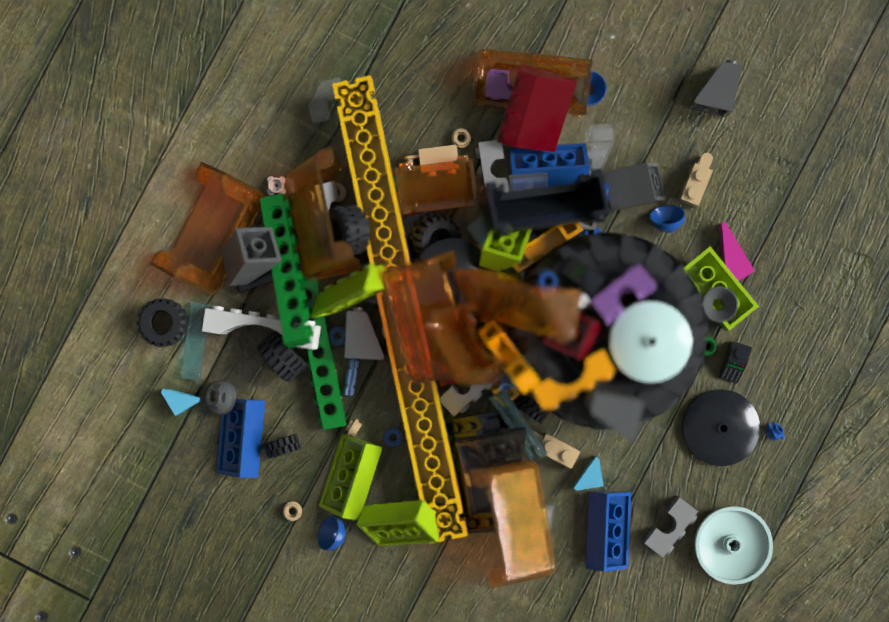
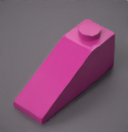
M726 222L719 224L721 260L739 281L755 272Z

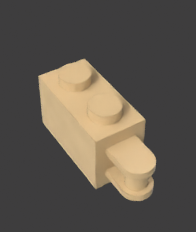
M457 145L418 149L419 155L404 157V160L407 162L406 171L421 169V174H425L426 177L437 176V172H444L446 175L454 174L456 170H459ZM414 159H420V165L415 166Z
M710 153L701 155L698 163L691 166L677 201L694 208L699 206L713 170L709 169L713 160V156Z
M535 431L527 433V440L537 446V451L572 469L580 454L579 450L547 433H544V435Z

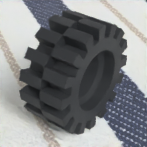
M523 392L520 393L513 403L539 424L549 414L547 409L543 410L540 404Z
M297 433L264 444L268 459L301 449Z

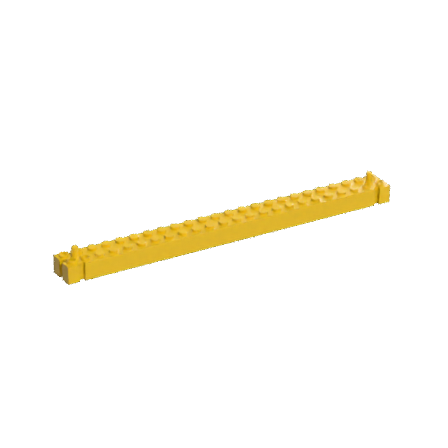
M370 75L356 78V84L350 85L348 80L333 83L335 99L338 102L341 101L342 104L337 109L357 204L362 209V212H365L366 218L369 221L370 239L367 246L370 264H375V266L384 265L391 285L390 288L378 293L377 299L419 498L427 502L428 506L435 512L439 536L438 542L445 541L446 535H451L452 539L468 536L465 517L460 518L459 515L463 513V506L427 335L423 326L424 321L419 297L414 284V274L377 100L371 98L372 94H376L373 79Z

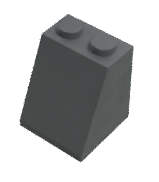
M733 60L723 61L689 104L688 109L724 117L731 113L734 107L742 65H738Z
M646 162L604 173V184H608L610 187L608 203L612 211L666 200L658 163Z
M272 227L236 228L221 250L230 286L248 285L281 263Z
M351 308V311H347L345 358L384 360L385 354L369 313L364 312V308Z
M591 388L590 393L587 392L585 397V404H587L589 411L630 441L636 442L643 401L638 396Z

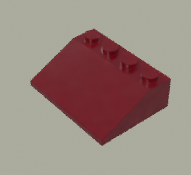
M521 63L497 142L516 148L555 152L577 80Z

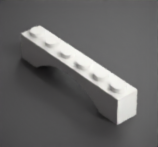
M213 305L212 309L205 308L202 328L204 332L228 334L240 327L255 324L269 327L282 334L278 315L267 314L266 318L260 317L259 312L249 311L247 315L242 314L240 309L231 308L229 312L224 311V307ZM308 320V325H311L313 330L312 343L297 347L318 349L321 326L315 325V321ZM296 321L293 324V328H297L300 323Z

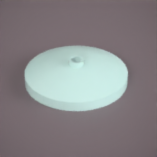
M642 302L629 307L616 319L610 334V350L617 366L629 377L643 382H659L672 377L684 366L691 350V334L684 318L672 307L660 302ZM650 338L655 339L653 346L648 343Z
M726 506L711 512L704 518L696 532L694 547L698 562L711 577L726 584H742L755 579L766 569L773 552V539L770 529L759 515L747 508ZM734 540V546L730 547L729 542Z

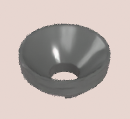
M725 287L710 289L702 300L706 316L715 322L730 320L738 309L736 295ZM716 299L723 302V308L720 311H716L712 307V303Z
M217 380L208 387L205 394V402L210 412L217 415H225L233 409L236 402V391L229 381ZM214 391L217 393L215 402L211 400V395Z

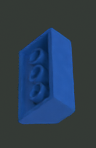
M586 143L557 145L555 152L509 147L512 189L573 184L579 174L589 175L590 166Z
M236 398L233 409L228 414L221 415L216 473L238 478H258L265 401Z
M589 491L586 569L603 572L628 569L631 492Z

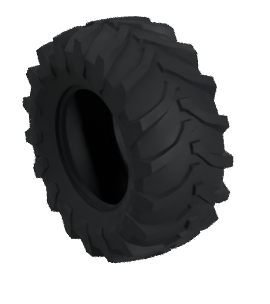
M598 232L596 235L586 234L567 240L562 245L554 247L542 256L527 272L525 278L520 283L511 305L508 339L540 380L539 383L547 379H551L559 385L575 383L581 378L583 372L570 361L565 352L542 343V333L551 312L557 306L566 309L573 294L581 291L579 287L564 277L560 270L572 256L604 277L605 280L602 284H610L613 280L623 277L629 268L636 267L639 264L654 281L656 289L640 301L660 302L680 313L686 321L691 334L689 357L680 371L663 381L643 382L625 374L604 382L600 379L594 382L595 387L593 388L638 396L643 401L639 425L651 421V418L669 410L679 401L678 397L688 391L698 373L697 367H700L703 363L706 351V337L704 335L707 334L708 325L704 306L701 304L702 296L692 278L686 273L684 266L664 249L661 250L658 245L646 239L633 235L628 236L623 233ZM544 272H551L558 279L557 287L551 292H544L538 286V278ZM547 278L544 280V284L546 286L551 285L552 282L550 279ZM654 338L651 339V346L654 345ZM530 389L529 392L537 400L533 390ZM581 389L576 392L577 396L567 402L565 399L559 401V406L550 411L559 418L581 427L615 430L593 415L587 408L585 397L587 392L590 393V390L584 392Z

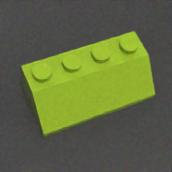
M490 229L482 250L479 266L500 271L520 264L532 229L512 231L503 236H498L497 233H493Z
M708 247L684 265L686 273L689 274L696 284L702 300L705 294L715 287L728 288L736 295L738 300L736 314L728 321L717 322L724 331H730L759 307L711 247ZM719 299L714 300L712 303L713 309L720 311L723 308V302Z
M367 265L363 267L364 271H356L350 274V278L346 277L338 280L337 285L332 284L324 287V291L317 294L311 313L312 319L340 313L390 288L391 285L384 265Z
M342 433L319 507L342 518L358 521L383 447Z
M423 500L366 505L357 522V526L378 546L438 543L439 541L435 512Z

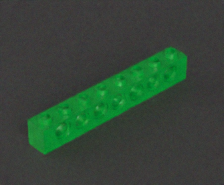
M282 193L260 198L264 226L272 227L281 257V263L272 268L284 344L288 348L312 343L313 330L311 325H308L307 318H310V312L308 307H305L304 302L307 299V295L301 284L304 278L302 271L298 267L301 261L299 253L295 250L297 238L292 232L294 221L292 216L290 217L289 210H291L290 201ZM282 213L279 219H275L277 214ZM281 231H285L283 236L278 237ZM288 249L286 254L281 255L282 250ZM286 267H291L289 272L284 273ZM293 284L294 288L291 291H287L288 286ZM293 303H297L296 308L290 309ZM296 321H301L297 328H293V324Z
M316 274L304 276V281L301 282L302 288L312 293V299L308 302L304 301L305 307L307 306L309 310L313 309L317 294L321 293ZM326 316L318 317L309 321H315V325L321 326L318 347L323 349V356L317 358L313 354L314 349H303L308 351L309 358L306 359L308 370L312 371L313 377L310 378L311 388H315L316 391L314 404L316 408L319 407L320 415H317L319 427L323 426V430L346 426L347 420L333 350L329 340ZM319 366L327 368L326 376L321 377L318 375L317 369ZM323 385H329L331 388V393L327 396L321 392ZM326 404L334 405L335 412L333 414L326 413Z

